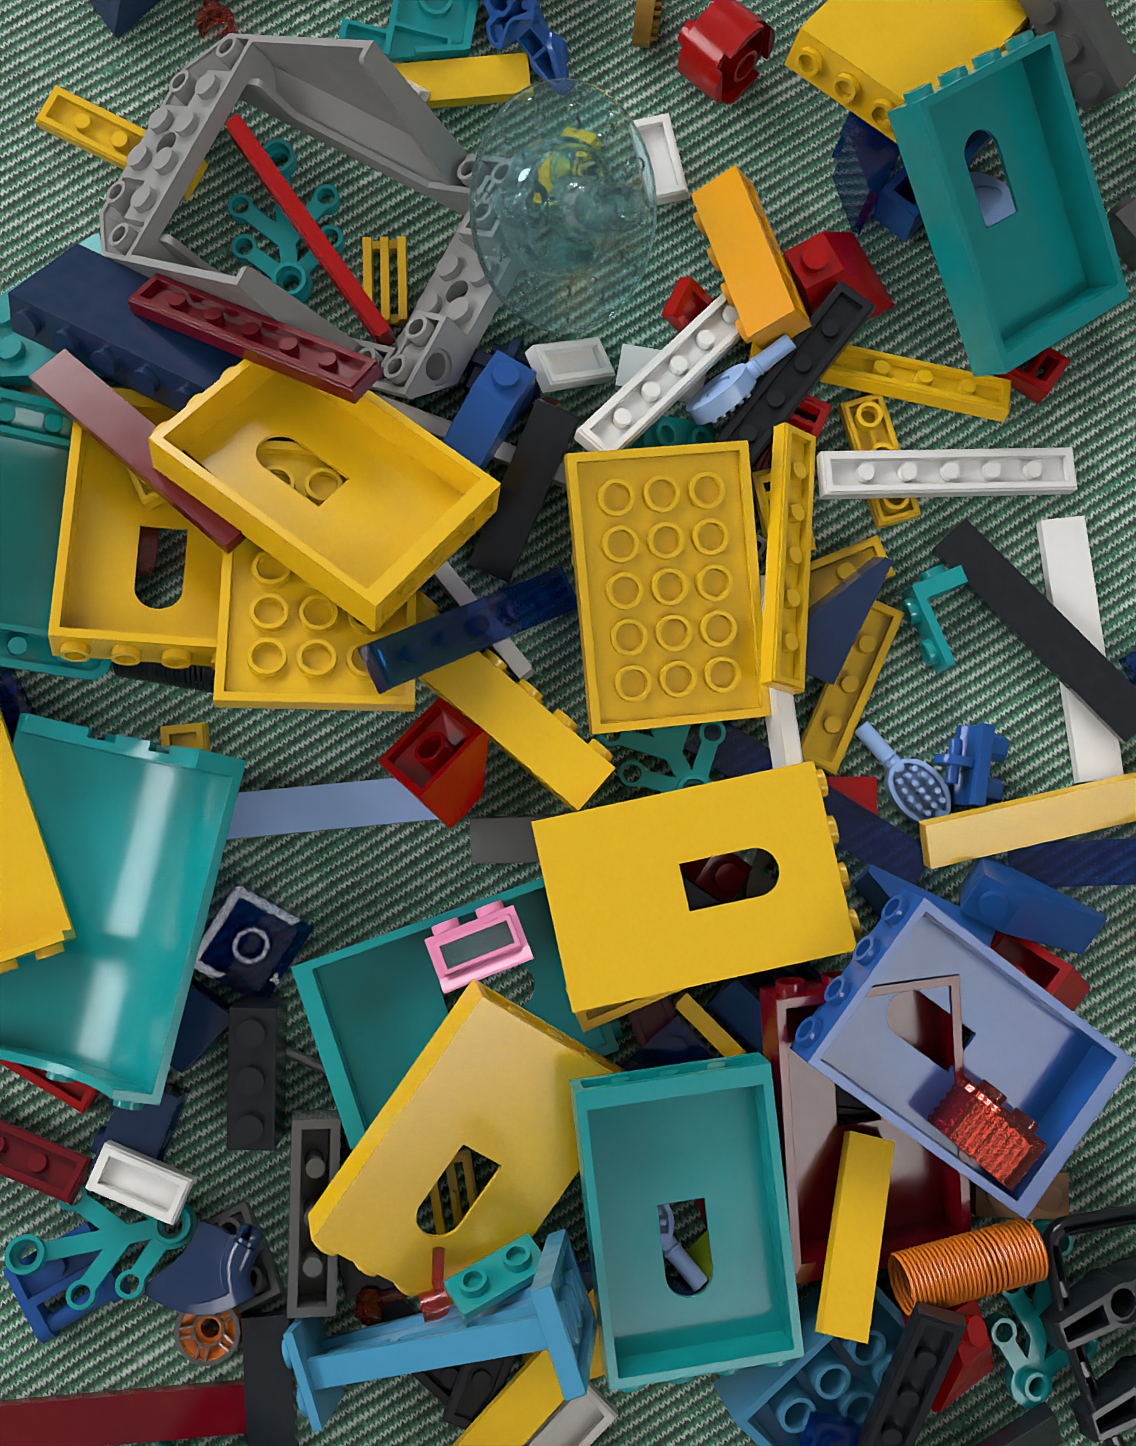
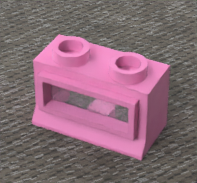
M502 900L476 909L475 912L478 917L476 920L460 925L456 917L431 927L434 936L424 941L444 994L470 984L473 978L478 981L534 959L514 905L504 908Z

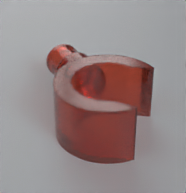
M203 0V9L198 13L196 19V26L202 39L208 33L209 28L218 22L228 24L223 30L220 40L229 33L239 34L235 18L229 8L221 5L219 0Z

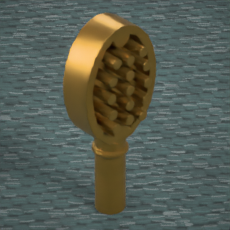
M637 0L632 35L633 47L650 48L651 41H657L663 0Z

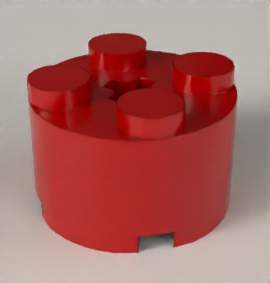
M711 0L709 7L700 15L697 21L690 19L679 33L678 43L682 45L677 70L685 79L716 103L721 105L722 100L725 104L729 105L738 100L759 76L760 73L754 68L761 56L768 60L774 45L775 31L738 0Z

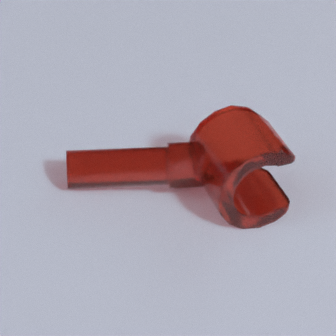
M434 1247L432 1252L431 1282L433 1289L418 1293L425 1322L443 1318L449 1313V1303L444 1287L445 1248Z
M398 1288L384 1292L364 1289L356 1297L354 1317L356 1319L361 1318V1324L365 1326L379 1324L382 1322L383 1306L393 1304V1302L408 1296Z

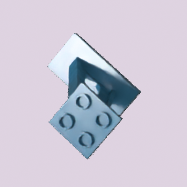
M565 1228L548 1234L532 1285L522 1288L470 1320H464L454 1304L327 1337L321 1317L296 1318L283 1334L282 1354L286 1366L294 1370L298 1382L297 1403L303 1417L309 1418L314 1433L323 1430L344 1395L342 1385L542 1350H549L565 1402L587 1394L598 1323L567 1229Z

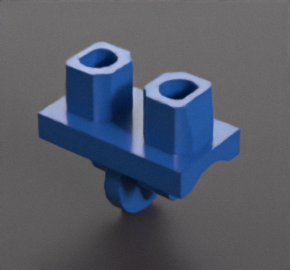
M987 723L957 725L955 738H950L948 754H934L933 764L946 767L944 783L949 784L951 805L985 806L986 803H999L1002 801L1004 785L1001 779L989 777L991 762L1004 761L1008 754L1009 740L994 733L995 725Z

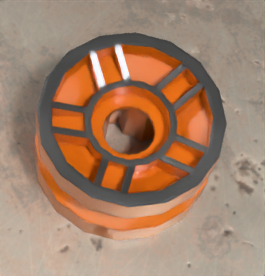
M236 1308L209 1315L181 1312L177 1317L174 1328L176 1346L182 1356L193 1364L201 1366L220 1364L231 1356L242 1340L241 1318L243 1315L238 1314ZM211 1318L218 1322V1334L216 1330L210 1327L206 1329L203 1327L207 1319Z

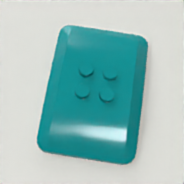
M0 387V667L82 680H94L103 676L109 670L112 663L111 659L90 658L85 662L67 661L60 656L52 655L48 638L73 420L47 398Z

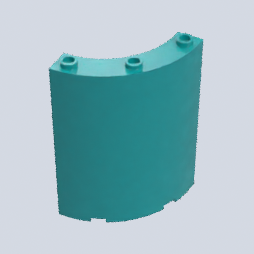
M20 713L12 744L77 938L64 942L65 951L38 961L34 953L17 959L19 968L0 974V1059L46 1070V1078L54 1081L72 1083L77 1080L104 1093L110 1099H114L113 1105L119 1108L142 1110L144 1103L160 1105L246 760L202 749L171 745V747L157 745L156 742L119 734L116 736L106 733L105 741L90 738L91 728L33 714Z

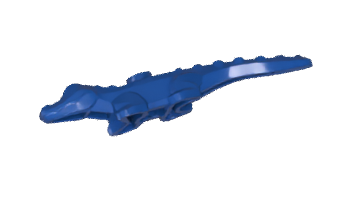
M482 0L490 15L486 28L491 45L496 49L505 50L509 44L519 43L528 54L529 64L533 71L544 80L556 95L563 96L571 89L567 63L569 62L567 45L561 36L554 33L546 25L539 0Z

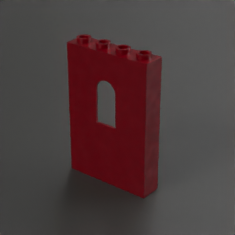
M843 971L824 972L821 974V979L809 981L799 977H783L775 981L776 985L759 987L763 1055L771 1063L796 1284L823 1280L844 1131L851 1130L895 1142L878 1269L888 1268V1258L891 1252L971 1232L969 1179L880 1115L877 1119L837 1125L835 1082L809 1065L789 1048L795 1040V1034L799 1025L806 1018L812 1016L820 1004L827 1002L824 999V992L834 978L841 976ZM960 975L873 986L866 997L900 993L893 998L887 1010L888 1025L896 1035L945 1071L948 1070L951 1064L954 1065L958 1158L968 1164ZM950 986L951 1015L916 990Z

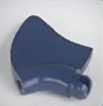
M200 1220L184 1252L147 1283L144 1290L146 1296L172 1310L196 1315L216 1314L246 1303L256 1296L250 1274L260 1251L258 1245L263 1240L262 1230L253 1224L245 1223L239 1227L238 1234L235 1235L214 1223Z

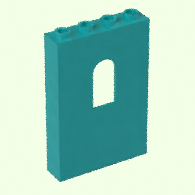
M1029 30L1014 36L1004 42L1006 51L1001 53L1000 48L996 47L971 59L973 68L967 70L964 64L937 76L940 85L933 88L931 82L904 93L905 103L887 112L974 376L999 375L1010 372L1129 298L1055 31L1034 37L1033 30ZM976 130L984 131L992 137L1015 208L1014 213L987 228L965 160L966 142L969 136Z
M543 878L291 967L351 1150L356 1147L449 1014L440 989L439 978L424 941L434 936L431 927L456 917L460 925L476 920L478 917L475 910L490 903L502 900L504 908L514 905L534 959L520 964L530 971L535 984L531 999L522 1008L602 1056L619 1050L616 1038L622 1037L623 1034L617 1018L583 1033L576 1014L572 1013L570 1000L565 990L567 986ZM507 921L440 946V949L449 969L515 942Z
M759 1052L569 1080L602 1366L609 1390L636 1392L642 1390L647 1384L664 1381L673 1384H683L699 1375L710 1373L724 1376L734 1375L745 1367L762 1364L767 1367H781L788 1364L791 1359L805 1357L771 1063ZM704 1198L712 1275L708 1285L701 1292L689 1296L680 1295L674 1292L666 1281L657 1205Z

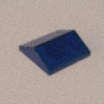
M235 883L203 932L194 969L245 996L270 997L314 927L270 898Z

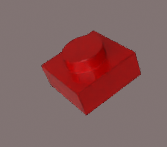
M680 277L661 316L680 333L714 300L692 277Z

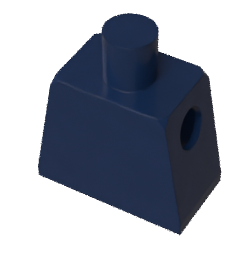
M193 976L170 1063L172 1068L181 1073L193 1068L229 1032V1007L232 1004Z

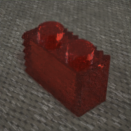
M961 1076L958 1078V1083L952 1085V1090L946 1093L945 1099L940 1100V1105L934 1108L933 1114L928 1115L927 1121L1010 1191H1013L1048 1147L1044 1141L1035 1135L1040 1126L1016 1107L1010 1113L1002 1106L1007 1097L985 1079L977 1085L965 1076Z

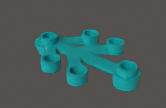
M283 139L269 140L262 147L274 164L278 160L288 161L285 165L277 168L291 187L290 176L294 174L297 168V158L293 147ZM322 184L315 189L313 199L305 208L316 223L324 215H333L340 209L341 200L337 189L330 184ZM244 193L233 195L227 203L232 219L238 224H249L279 248L280 263H278L259 249L256 240L251 235L240 234L231 243V250L236 260L243 265L252 264L270 278L273 283L304 303L313 292L314 283L311 275L320 264L310 250L298 261L297 246L302 242V239L276 202L275 222L255 207L248 195ZM326 195L334 197L333 201L329 204L320 203L321 198ZM241 204L249 206L248 210L244 213L235 212L236 208ZM335 225L323 226L321 230L326 237L332 235L338 237L337 242L332 246L340 254L345 247L342 231ZM244 245L253 246L248 254H240L239 249ZM288 282H299V286L291 291L285 289Z
M720 721L702 723L697 733L701 744L692 769L682 752L691 724L671 726V729L670 727L650 728L649 730L653 737L633 730L619 732L620 737L614 742L605 740L603 733L597 734V737L604 747L615 748L622 746L665 760L674 777L645 770L643 764L637 760L624 762L618 770V779L627 788L642 786L665 793L687 788L690 785L697 786L713 782L709 778V773L717 747L726 737V728ZM713 725L718 728L720 737L717 741H709L705 738L704 729L706 726ZM628 766L637 767L640 771L639 780L636 782L627 781L623 775L624 769Z
M82 1185L80 1189L82 1199L77 1205L69 1206L66 1202L58 1199L59 1205L66 1211L77 1212L100 1230L45 1242L31 1234L20 1235L8 1244L4 1255L5 1264L15 1274L30 1276L39 1272L46 1262L101 1251L82 1278L74 1281L66 1291L65 1298L68 1306L74 1310L84 1311L90 1309L96 1303L98 1288L129 1246L134 1243L150 1240L133 1267L121 1272L115 1281V1290L118 1296L126 1300H135L145 1292L147 1277L166 1251L180 1249L191 1241L198 1227V1219L194 1209L187 1203L184 1204L179 1216L183 1222L182 1229L177 1234L170 1235L166 1231L165 1222L142 1212L140 1213L149 1220L127 1224L90 1197L89 1190L85 1188L86 1186ZM27 1247H35L37 1251L35 1261L30 1265H24L21 1260L22 1252ZM130 1275H136L139 1279L138 1289L132 1294H126L123 1290L124 1280ZM86 1285L90 1290V1297L86 1303L78 1305L74 1300V1293L78 1287Z
M1036 1219L1033 1222L1041 1238L1044 1230L1053 1220ZM1072 1235L1065 1237L1061 1243L1063 1257L1067 1256L1073 1248L1074 1239ZM1047 1277L1044 1281L1036 1282L1033 1304L1030 1303L1023 1291L1024 1285L1009 1291L999 1292L1004 1296L1027 1335L1024 1353L1015 1341L1017 1328L1011 1319L1001 1313L994 1312L989 1314L984 1320L989 1340L997 1346L1008 1365L1005 1372V1384L1008 1392L1014 1401L1027 1408H1033L1048 1398L1052 1389V1377L1069 1363L1066 1352L1056 1347L1045 1354L1048 1338L1039 1315L1052 1303ZM1003 1323L1002 1333L996 1336L997 1327ZM1097 1338L1084 1344L1088 1358L1092 1357L1097 1351Z

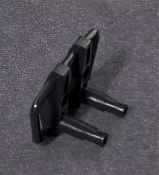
M1136 1204L1058 1217L1046 1227L1042 1235V1240L1048 1254L1049 1272L1047 1279L1052 1303L1039 1315V1318L1044 1326L1048 1338L1047 1342L1066 1352L1080 1395L1070 1407L1073 1409L1080 1429L1079 1433L1094 1442L1103 1441L1105 1446H1126L1121 1432L1136 1426V1354L1121 1357L1111 1369L1096 1379L1084 1344L1123 1326L1126 1327L1136 1323V1255L1103 1268L1092 1269L1080 1281L1069 1288L1061 1252V1243L1067 1236L1136 1224Z

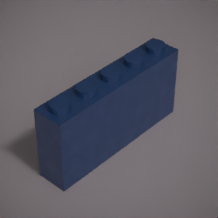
M78 243L8 292L11 329L13 332L56 353L66 349L87 368L177 412L184 409L194 395L203 393L217 382L227 368L236 366L244 359L132 313L127 299L150 278Z

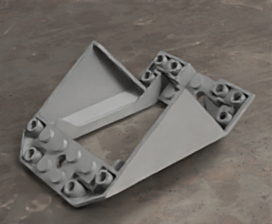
M229 33L184 66L170 81V91L160 108L155 110L150 116L148 129L142 140L130 151L127 157V166L119 180L107 191L106 202L99 213L102 255L149 278L156 273L376 359L381 362L383 375L371 386L370 389L406 399H413L456 385L538 234L536 166L532 161L467 154L373 40ZM238 99L464 216L443 257L438 262L436 270L423 294L418 299L416 307L403 331L398 336L394 347L351 338L254 268L243 266L237 276L227 275L208 265L174 237L162 234Z

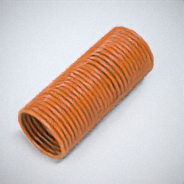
M1023 1217L931 1241V1243L914 1246L913 1248L909 1247V1249L891 1252L888 1258V1273L893 1292L900 1307L909 1317L916 1301L946 1309L947 1307L956 1306V1304L960 1305L961 1303L974 1301V1299L978 1300L984 1296L988 1297L989 1295H994V1293L999 1294V1292H1004L1005 1290L1009 1291L1023 1285L1027 1286V1284L1040 1282L1041 1280L1044 1281L1049 1272L1048 1254L1044 1242L1035 1226Z

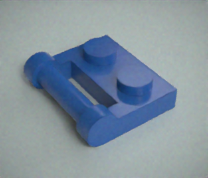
M87 1221L59 1238L98 1231V1228ZM37 1251L21 1259L23 1264H32L37 1257ZM101 1251L46 1262L39 1272L30 1276L15 1274L7 1267L3 1269L36 1338L44 1344L59 1336L61 1328L109 1301L117 1303L123 1299L118 1296L115 1290V1281L122 1272L115 1265L98 1288V1299L90 1309L84 1311L74 1310L68 1304H65L52 1312L47 1309L44 1303L47 1299L67 1289L74 1281L80 1280ZM126 1278L123 1282V1290L126 1294H130V1285ZM90 1291L74 1299L78 1305L86 1303L90 1297Z

